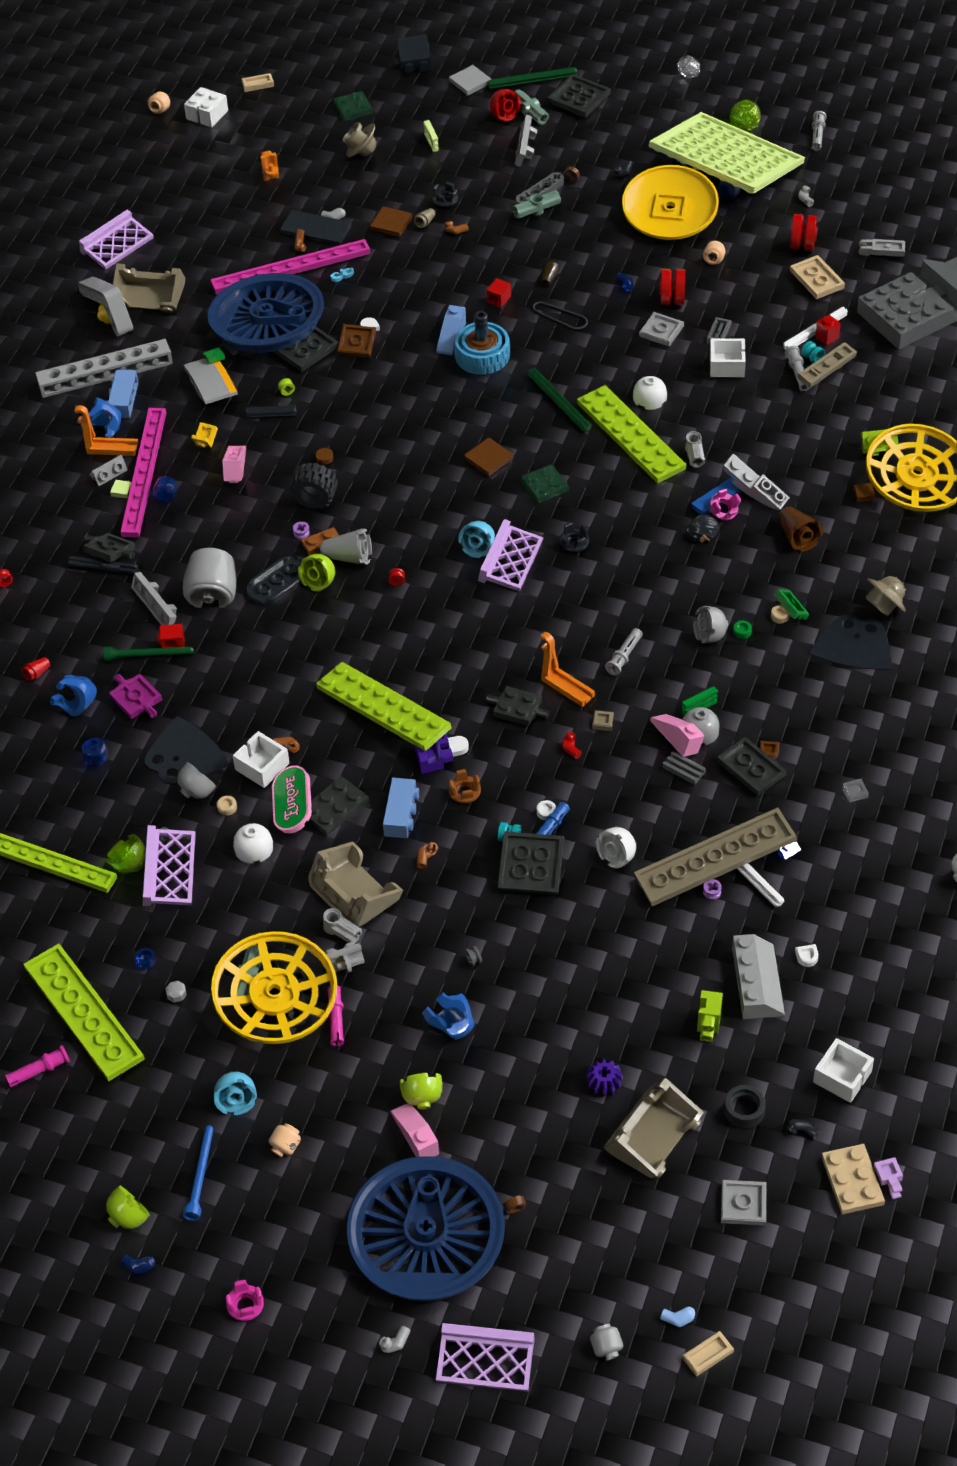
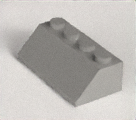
M754 934L733 936L732 951L743 1019L785 1016L774 945Z

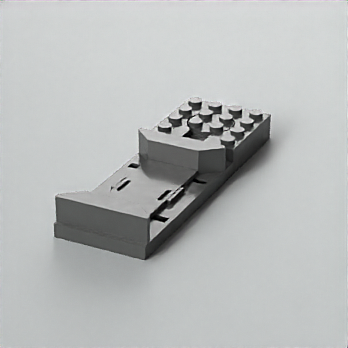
M957 257L945 263L927 259L922 260L920 275L915 276L910 272L860 296L857 313L898 349L956 322Z

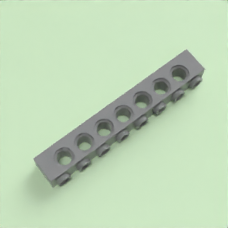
M162 339L35 372L41 395L44 398L112 380V377H115L116 370H136L137 373L171 365L173 362L167 341Z

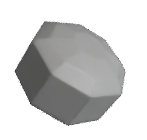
M179 981L170 982L166 987L167 998L174 1003L182 1001L187 995L185 985Z

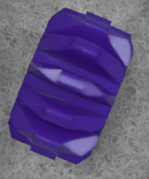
M605 1059L602 1060V1063L595 1060L594 1066H589L586 1075L589 1089H594L596 1095L599 1092H603L604 1096H606L607 1092L614 1094L615 1089L621 1087V1080L623 1079L619 1065L614 1066L613 1060L606 1063Z

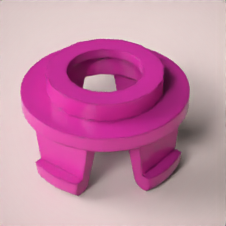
M722 489L712 497L710 510L720 520H731L738 512V505L741 503V499L738 494L731 496L727 493V489ZM722 502L728 506V513L720 512L721 507L719 503Z
M246 1280L237 1281L234 1283V1289L229 1295H226L227 1310L236 1320H252L260 1314L264 1306L261 1290L259 1287L248 1285ZM243 1298H249L254 1303L253 1307L241 1310L237 1308L238 1302Z

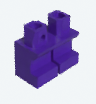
M447 734L443 735L426 751L414 745L421 774L444 769V763L453 761L451 748L441 750V748L449 747Z

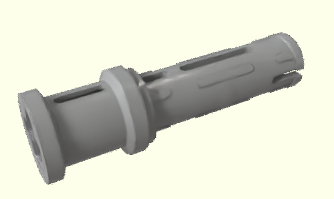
M816 111L813 114L812 149L815 151H819L822 148V134L826 127L825 120L827 117L823 111Z
M790 346L785 350V356L789 359L788 364L795 373L799 389L804 391V386L805 391H807L809 387L798 379V374L804 370V360L800 356V349L798 346Z
M634 628L621 648L613 653L612 659L605 665L608 673L615 676L621 673L622 666L627 664L629 654L643 635L639 629Z

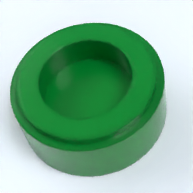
M738 621L733 626V634L737 638L745 639L752 633V625L747 621Z

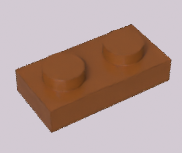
M333 527L301 539L310 556L320 552V545L324 540L339 536V534Z

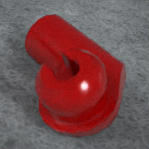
M567 732L563 737L562 748L569 755L578 759L582 752L574 746L576 736L572 732Z

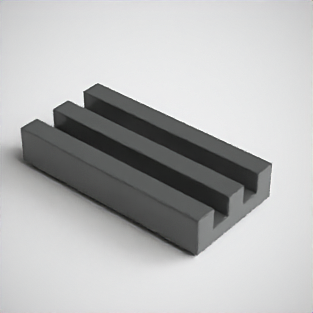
M715 317L706 338V343L709 344L711 339H719L724 324L726 326L720 339H726L732 321ZM718 322H721L715 337H712Z
M674 751L662 765V768L694 785L706 772L705 767Z

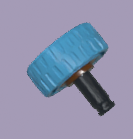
M477 311L474 314V323L466 325L456 334L454 354L457 364L466 372L477 375L497 372L507 364L510 358L509 336L502 327L488 322L486 312Z

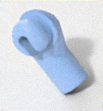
M685 1307L673 1313L664 1309L660 1319L674 1326L682 1327L693 1321L695 1310L692 1307Z

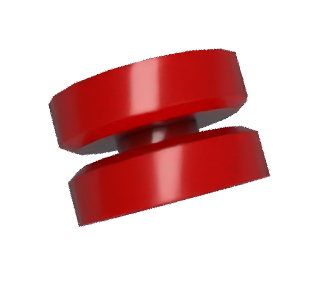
M794 214L790 250L798 251L802 240L804 241V250L813 252L814 242L817 237V215H808L806 225H803L804 216L802 214Z
M670 269L661 270L659 284L661 305L669 306L671 295H674V304L676 306H684L685 269H676L674 279H672V271Z

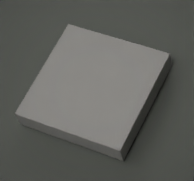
M474 65L449 77V81L467 95L488 85V80H491L490 77Z
M654 312L640 330L639 337L670 346L684 327V322Z
M722 1180L721 1223L766 1226V1182Z

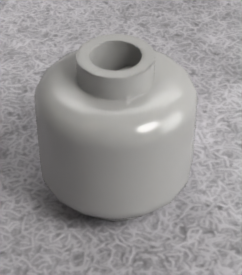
M610 1324L593 1329L594 1333L590 1336V1341L596 1356L605 1357L606 1361L618 1357V1352L623 1348V1342L618 1329L611 1327Z

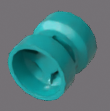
M808 341L801 350V355L805 358H810V361L813 363L824 357L825 350L821 347H816V344L812 341Z
M501 822L498 830V841L503 842L504 831L521 833V825L514 824L512 826L506 822Z

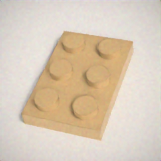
M818 255L790 266V272L816 299L845 287V283Z
M864 1144L822 1153V1160L841 1214L884 1205L885 1200Z

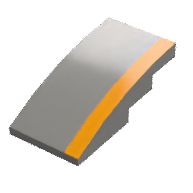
M201 359L184 365L197 395L205 404L237 395V390L220 361L209 364L205 359Z

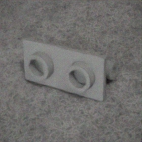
M119 455L94 469L90 477L96 480L98 486L128 469L122 455Z

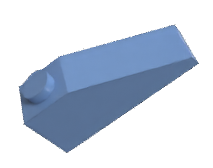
M449 305L444 317L436 353L453 355L455 336L466 324L465 307Z

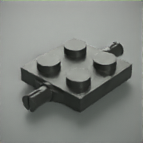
M109 533L99 537H93L88 534L84 536V541L89 542L83 545L84 552L94 557H99L107 562H113L121 556L130 559L135 556L133 552L135 550V543Z
M506 686L500 697L488 694L486 702L496 705L493 710V717L529 726L536 716L546 719L549 716V711L539 709L542 696Z

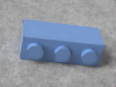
M116 370L115 377H112V388L109 389V400H106V402L121 411V418L131 417L138 387L136 370Z
M392 778L383 822L384 836L408 838L409 831L413 830V819L411 818L412 815L416 814L415 799L418 800L419 788H416V780Z

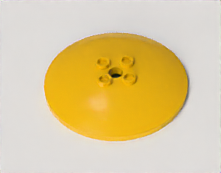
M679 165L657 166L641 172L629 182L622 198V208L628 222L639 232L664 240L683 239L704 230L715 218L719 203L717 190L705 175L694 169Z

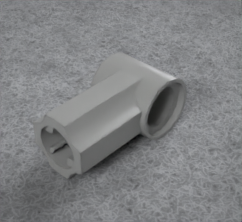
M691 431L686 435L685 450L688 454L690 465L697 468L705 464L701 443L702 436L699 432Z
M331 908L324 912L323 924L326 933L330 935L336 934L348 943H356L359 940L362 929L342 917L339 910Z

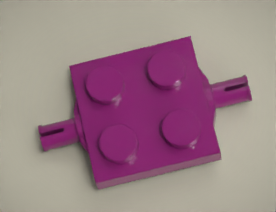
M120 674L114 677L119 686L109 692L110 698L131 719L142 712H147L151 718L157 715V711L152 706L162 701V696L141 674L125 680Z

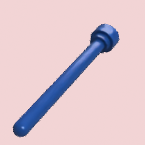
M211 1125L205 1127L190 1202L184 1206L182 1216L189 1221H197L201 1215L199 1198L214 1130Z

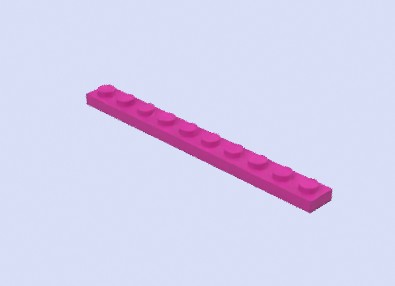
M363 239L211 279V285L215 294H219L231 284L251 276L267 273H301L370 254V248L366 240Z
M166 408L148 409L121 528L122 537L139 538L164 427Z

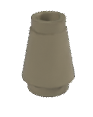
M429 208L416 214L414 218L415 225L418 228H426L434 218L435 211Z

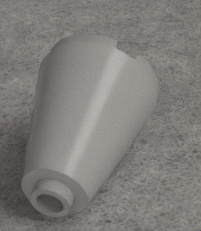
M367 529L352 531L324 540L320 545V553L329 559L368 565L371 560L368 559V555H372L371 538L369 534L366 535L365 533Z

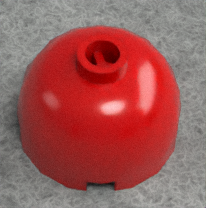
M501 89L492 95L489 106L496 118L510 121L516 117V112H519L521 102L518 94L514 91Z

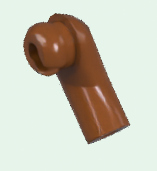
M447 221L444 224L445 230L449 233L460 234L469 231L467 224L453 226L452 221Z
M296 229L294 249L297 252H304L306 250V246L303 244L304 230Z
M292 737L273 738V741L282 745L290 752L295 753L300 748L299 743Z
M430 842L418 850V868H426L427 859L432 857L438 850V845L435 842Z

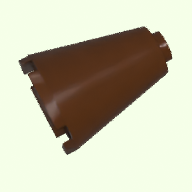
M786 507L779 513L780 523L793 549L805 552L811 550L819 543L817 540L820 536L822 537L823 528L817 520L792 507Z

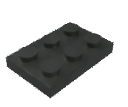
M746 737L717 757V762L757 796L786 776V770Z
M340 776L311 800L312 812L308 822L328 836L369 802V796Z

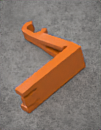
M81 405L75 407V413L83 414V417H78L77 423L82 424L87 454L136 456L139 445L138 439L95 437L87 408Z
M544 632L540 636L541 639L546 641L540 647L544 651L542 681L583 707L585 703L587 704L595 696V691L558 668L554 638L548 632Z

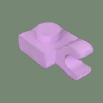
M896 1158L874 1162V1169L881 1186L888 1184L892 1199L901 1198L900 1192L902 1187L899 1181H902L903 1174Z

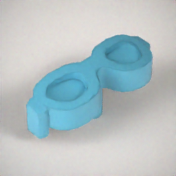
M340 269V273L335 272L330 275L331 281L338 282L343 278L351 277L354 274V269Z

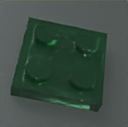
M363 91L334 98V104L344 121L373 114V109Z
M552 464L521 476L522 483L537 503L569 491V485Z

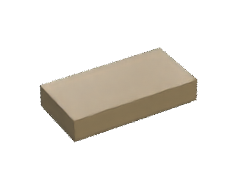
M271 73L241 79L245 92L274 87Z
M719 1331L684 1354L683 1360L697 1377L733 1353L734 1348Z

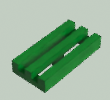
M776 590L774 596L793 619H807L809 616L808 612L790 590Z
M711 687L683 701L682 715L685 716L693 708H708L716 704L718 690L715 687Z

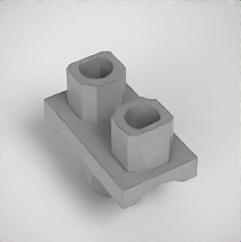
M350 942L343 949L336 950L332 948L326 950V955L330 959L335 972L346 969L349 973L352 972L351 967L365 963L360 943Z

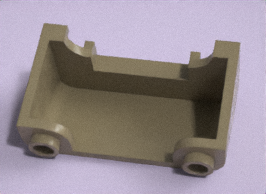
M116 263L113 285L119 288L125 306L128 308L162 310L166 313H172V311L176 310L185 285V277L182 271L177 268H172L171 273L166 271L164 274L136 271L135 268L129 270L125 268V264Z
M354 842L317 852L308 878L311 888L331 908L339 910L342 917L356 926H363L400 899L403 890L396 883H387L383 888L361 867L363 853Z
M664 1078L652 1085L642 1095L607 1141L604 1149L612 1156L651 1179L654 1177L659 1178L666 1170L664 1167L666 1157L689 1129L695 1130L701 1123L699 1118L704 1112L668 1079Z

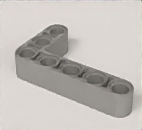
M90 277L78 283V288L84 297L104 305L116 336L119 337L133 330L130 316L117 286L96 277Z

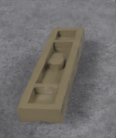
M844 342L800 372L798 379L811 388L856 357L857 351Z

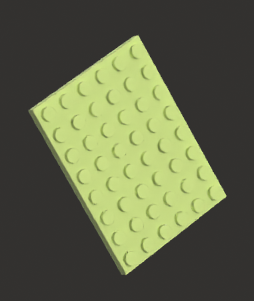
M702 112L649 141V147L653 148L656 152H662L670 158H675L681 163L691 165L694 169L702 170L708 175L715 176L721 181L731 183L733 186L740 187L746 190V192L753 194L803 164L805 159L801 155Z

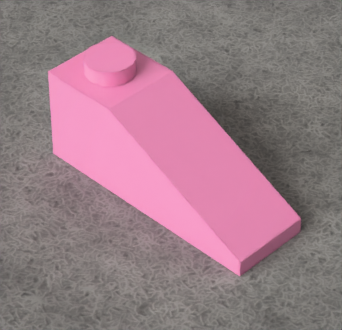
M228 446L223 458L224 481L238 483L242 480L246 446Z
M667 714L651 717L650 721L683 757L699 752L704 734L693 723Z
M407 1103L391 1111L393 1118L416 1157L439 1155L438 1141L413 1105Z

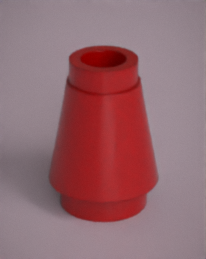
M43 657L42 659L25 664L24 668H22V674L28 681L36 680L50 667V662L47 658Z

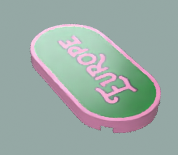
M290 766L283 769L277 774L272 784L273 821L276 827L284 833H295L305 826L304 823L309 821L311 817L310 777L300 766Z

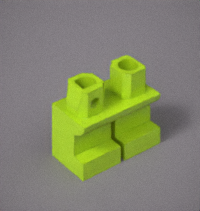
M701 991L697 1032H701V1041L712 1042L713 1035L718 1034L723 993Z

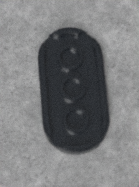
M285 556L252 578L247 585L248 599L257 605H271L302 584L299 578L298 567L301 566V561L304 558L300 556Z

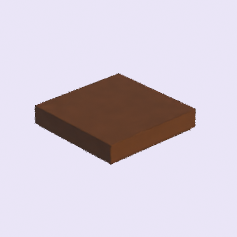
M382 207L370 225V230L400 237L412 219V213Z
M343 324L337 354L370 358L376 335V327Z
M487 438L464 455V460L487 476L492 475L513 459L511 452L491 438Z

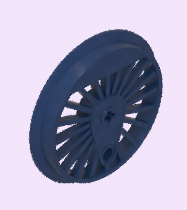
M286 273L255 275L237 281L222 290L209 307L208 322L210 328L227 345L237 350L252 353L278 351L297 344L314 330L324 309L323 295L314 283L300 276ZM271 291H278L275 298H271ZM266 292V298L261 299L259 293ZM284 292H290L281 300ZM254 295L256 301L253 303L248 299L249 296ZM269 330L272 331L273 338H269ZM277 330L281 331L284 335L279 336ZM264 331V339H259Z
M421 1156L401 1160L376 1173L365 1183L355 1197L347 1222L350 1252L364 1276L375 1286L391 1295L417 1301H432L451 1297L477 1283L496 1261L502 1247L505 1231L503 1209L491 1185L472 1168L451 1159L434 1156ZM414 1179H420L417 1187L415 1186ZM437 1179L445 1180L441 1191ZM409 1181L413 1195L411 1204L407 1202L397 1185ZM451 1182L462 1186L444 1207L443 1201ZM391 1189L407 1211V1215L384 1199L382 1195ZM427 1189L433 1190L432 1192H429V1193L424 1192V1191L427 1190ZM468 1191L476 1197L473 1201L447 1216ZM377 1202L403 1221L370 1211V1209ZM481 1204L486 1211L485 1214L453 1222ZM366 1218L400 1229L363 1228ZM486 1221L490 1222V1231L455 1230ZM362 1236H399L364 1245ZM455 1238H478L489 1240L486 1248H483ZM399 1245L373 1262L367 1254ZM450 1245L482 1256L475 1264ZM407 1250L388 1272L378 1269L379 1266ZM443 1250L470 1270L465 1274H460ZM414 1253L407 1272H398ZM436 1253L451 1273L440 1272ZM422 1255L421 1272H414L419 1257ZM429 1255L431 1256L435 1273H427V1256Z

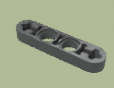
M555 172L519 194L516 197V205L530 200L531 194L544 195L557 190L564 184V175Z

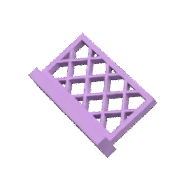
M126 210L79 241L80 252L83 255H89L106 270L153 239V234L132 218V213ZM132 224L136 227V229H127ZM124 233V237H115V235ZM126 233L135 234V237H126ZM138 234H145L146 237H144V238H137V235H138ZM106 241H112V245H106L103 243ZM114 241H124L123 245H114ZM126 242H135L132 246L125 245ZM100 249V253L92 252V250ZM102 249H112L111 253H102ZM114 250H123L120 254L113 253ZM102 257L111 258V260L107 263H105L101 259Z
M504 519L480 569L478 581L485 583L486 580L520 592L541 546L543 537L510 526L511 521ZM510 534H517L520 538L513 540ZM533 540L536 541L537 544L529 546L527 541ZM523 542L525 548L518 549L516 544ZM512 546L514 551L506 552L504 547ZM529 552L531 557L524 559L521 553ZM517 555L520 560L512 562L510 556ZM506 558L508 563L501 565L498 560ZM523 564L525 570L518 571L515 566ZM511 567L514 573L507 575L504 569ZM500 571L502 576L496 577L492 573ZM517 577L519 584H515L509 579Z
M148 825L143 906H151V903L191 905L195 831L156 829V826ZM159 836H168L171 841L164 846L159 841ZM182 837H191V842L185 847L178 841ZM174 843L181 849L175 855L168 850ZM163 852L170 857L164 864L158 859V856ZM183 853L190 858L184 865L177 859ZM173 861L180 867L174 873L166 867ZM164 869L170 876L162 882L157 877V874ZM181 871H184L189 876L183 883L176 877ZM171 879H174L179 884L173 891L165 885ZM161 887L168 893L164 898L155 897L156 891ZM183 889L188 894V899H180L175 893Z
M442 1323L436 1382L528 1392L535 1340L534 1333ZM446 1341L456 1342L461 1349L450 1357L445 1350ZM472 1344H477L482 1348L483 1352L473 1359L466 1349ZM495 1347H502L506 1354L498 1361H495L489 1351ZM518 1349L528 1350L527 1358L520 1364L512 1356ZM464 1352L470 1359V1362L460 1369L454 1362V1359ZM484 1355H487L494 1364L483 1372L476 1362ZM510 1357L516 1367L506 1374L499 1364ZM450 1362L458 1371L451 1377L442 1376L443 1367ZM474 1365L481 1374L475 1379H468L463 1372ZM497 1367L504 1377L497 1382H492L486 1375ZM520 1370L525 1376L524 1385L514 1384L509 1377Z

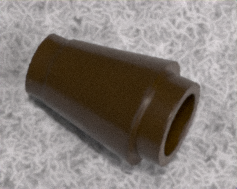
M548 261L544 265L541 280L543 285L550 286L559 273V265L556 262Z

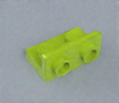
M887 429L861 432L863 453H868L873 440ZM892 436V440L898 445V436ZM885 440L878 445L872 456L879 455L880 451L887 452L890 449Z

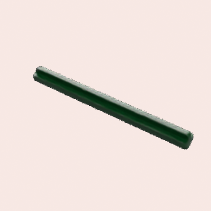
M575 67L491 79L488 80V85L490 89L567 78L572 74L577 75V70Z
M536 368L528 370V376L583 432L591 430V424Z

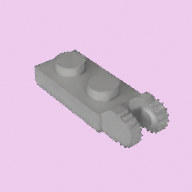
M862 239L859 242L860 255L869 256L871 254L904 257L905 241Z

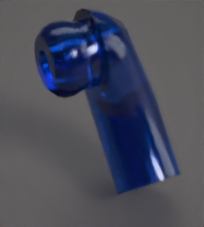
M622 273L618 274L617 280L623 283V289L625 291L632 290L634 287L633 279Z
M127 1254L121 1260V1264L135 1274L148 1272L156 1264L155 1259L151 1256L135 1260Z

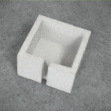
M202 87L184 104L186 119L198 123L200 117V124L213 127L228 111L226 95Z
M711 339L710 377H744L745 339Z
M259 731L247 741V746L243 745L233 755L235 770L263 788L289 764L288 750Z
M836 1038L815 1068L813 1082L851 1103L860 1090L861 1085L865 1083L871 1074L874 1058Z

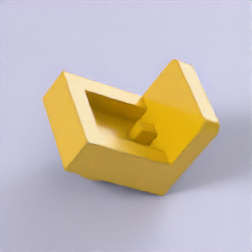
M200 422L196 435H192L191 439L198 447H212L218 428L214 425Z

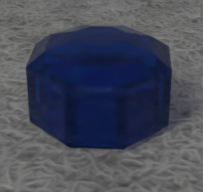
M149 948L140 949L135 954L137 966L142 969L151 968L156 963L155 953Z

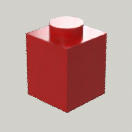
M496 278L487 289V303L500 308L511 297V284Z
M830 314L817 321L815 337L825 345L839 339L841 323Z

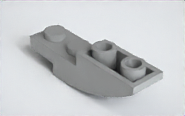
M734 454L721 467L733 478L732 483L766 506L779 511L790 498L765 475H757Z

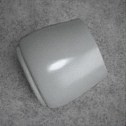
M203 548L194 551L190 556L184 574V597L191 605L197 608H201L203 602L213 603L214 600L219 601V608L227 607L234 600L236 593V572L232 556L226 551L216 548Z

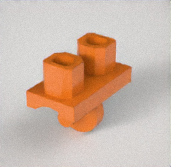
M271 151L262 152L260 157L264 181L279 178L276 153H271Z

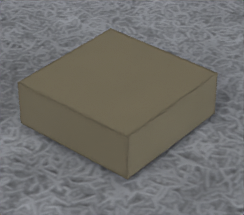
M595 710L592 729L612 731L614 712Z

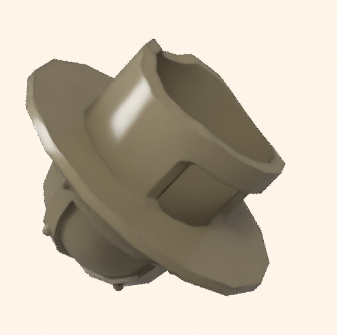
M357 122L345 134L342 140L348 146L346 151L347 157H352L355 154L365 157L374 151L377 143L373 137L374 124H370L361 130L362 125Z
M889 576L879 581L867 579L875 587L868 593L866 599L884 615L888 616L896 606L906 612L902 603L906 589L897 577Z

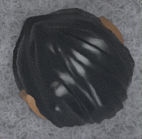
M709 515L697 516L688 524L685 537L696 543H703L705 540L710 542L720 529L719 523Z

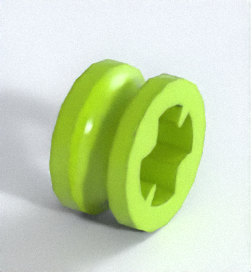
M288 378L278 383V389L284 396L292 394L295 390L294 384Z

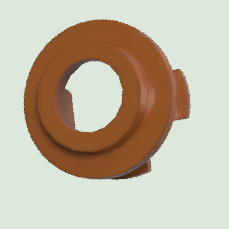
M466 769L456 771V778L453 781L449 780V795L456 802L470 803L476 800L481 793L478 775H474V778L467 775ZM460 788H470V790L462 791L461 795L458 794V790Z

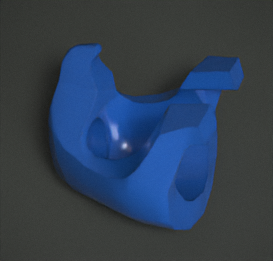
M96 397L92 410L89 412L92 427H104L105 437L111 438L120 427L121 411L105 400Z
M66 675L57 684L56 688L60 690L64 687H70L75 694V699L68 701L63 695L56 694L51 697L50 703L52 706L58 705L71 716H77L82 714L94 701L97 689L86 677Z
M443 992L436 1000L445 1009L435 1015L427 1007L422 1013L427 1023L444 1031L455 1040L463 1038L474 1028V1019L468 1000L462 993L447 996Z

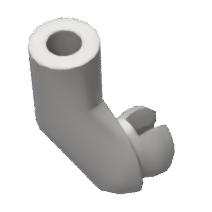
M804 185L799 191L798 198L810 207L813 205L814 200L809 197L810 188Z
M337 208L331 212L322 211L321 216L339 220L345 216V211L342 208Z
M400 1326L395 1338H381L379 1341L381 1350L391 1353L402 1349L411 1332L410 1329Z

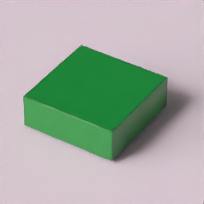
M219 348L203 353L204 359L209 364L225 359L224 353Z

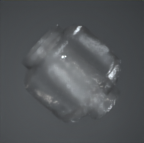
M684 56L679 60L677 66L680 74L688 79L698 76L700 73V63L692 56Z

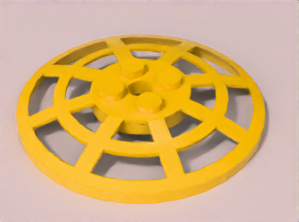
M902 424L883 431L873 440L866 457V470L872 485L883 497L905 509L922 512L946 509L957 503V497L952 500L946 496L953 482L957 481V475H954L953 466L948 459L955 452L957 453V441L952 436L926 425ZM902 433H917L916 442H906L898 445L894 443L891 437ZM924 436L935 437L946 443L950 448L942 453L930 445L923 444ZM885 440L890 449L886 452L882 461L879 462L872 459L875 449ZM915 448V453L904 456L900 450ZM926 450L928 452H931L932 454L936 455L937 458L932 460L930 457L923 455L922 451ZM893 454L899 460L897 467L887 465L888 459ZM940 463H944L948 475L939 474L938 465ZM871 465L881 470L882 479L886 486L881 487L877 483L871 472ZM886 471L895 473L898 481L890 483ZM913 471H920L921 474H916ZM937 481H948L946 487L941 492L934 487ZM904 486L912 490L911 496L900 492L897 488ZM928 490L934 495L919 498V491ZM893 491L898 496L910 500L911 504L900 501L887 492ZM937 499L945 503L937 506H919V502H931Z
M265 932L249 936L237 942L222 956L212 977L211 991L217 1014L232 1031L254 1042L280 1044L305 1037L326 1020L335 1003L337 979L330 959L313 942L292 933ZM266 942H287L299 947L294 956L282 953L268 954ZM258 944L260 956L249 960L240 969L230 962L241 951ZM306 950L313 953L321 961L327 971L326 974L315 977L312 970L301 961ZM270 961L289 962L286 970L272 968ZM262 963L264 970L255 977L246 973L253 966ZM299 967L309 980L298 983L293 975L296 968ZM224 969L235 975L231 985V997L219 998V981ZM240 980L250 985V995L237 996ZM330 981L331 992L326 1010L316 1008L318 985ZM273 988H277L280 990V993L277 995H272L269 993V991ZM312 988V997L309 1005L298 1001L300 991ZM252 1003L257 1012L251 1018L243 1011L240 1004ZM221 1006H234L238 1015L247 1022L242 1030L234 1026L227 1019ZM293 1008L303 1011L299 1017L287 1022L285 1013ZM266 1014L277 1016L279 1024L270 1025L260 1023V1021ZM309 1014L320 1017L308 1029L294 1035L291 1034L290 1027L301 1023ZM257 1027L264 1030H281L283 1037L264 1038L249 1033Z

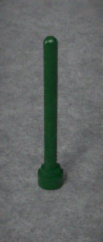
M111 646L104 647L105 662L113 661L117 657L192 654L194 648L173 647L116 650V648Z

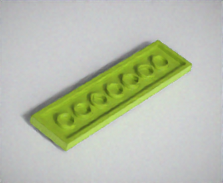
M606 385L577 399V404L657 484L686 470V463Z
M343 662L316 683L317 689L424 751L428 750L451 729L450 722Z
M60 944L24 963L26 971L108 1082L145 1060L142 1052Z

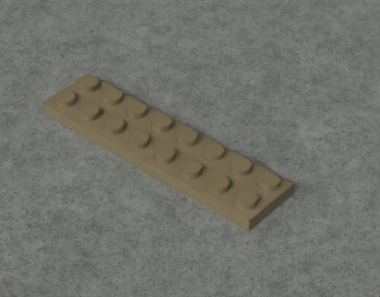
M776 808L634 872V875L651 906H654L796 842L797 837L780 809Z

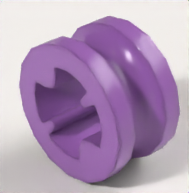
M297 522L293 526L295 538L304 539L309 536L310 532L307 523Z
M715 879L705 882L703 887L704 896L710 900L719 898L722 888L721 883Z

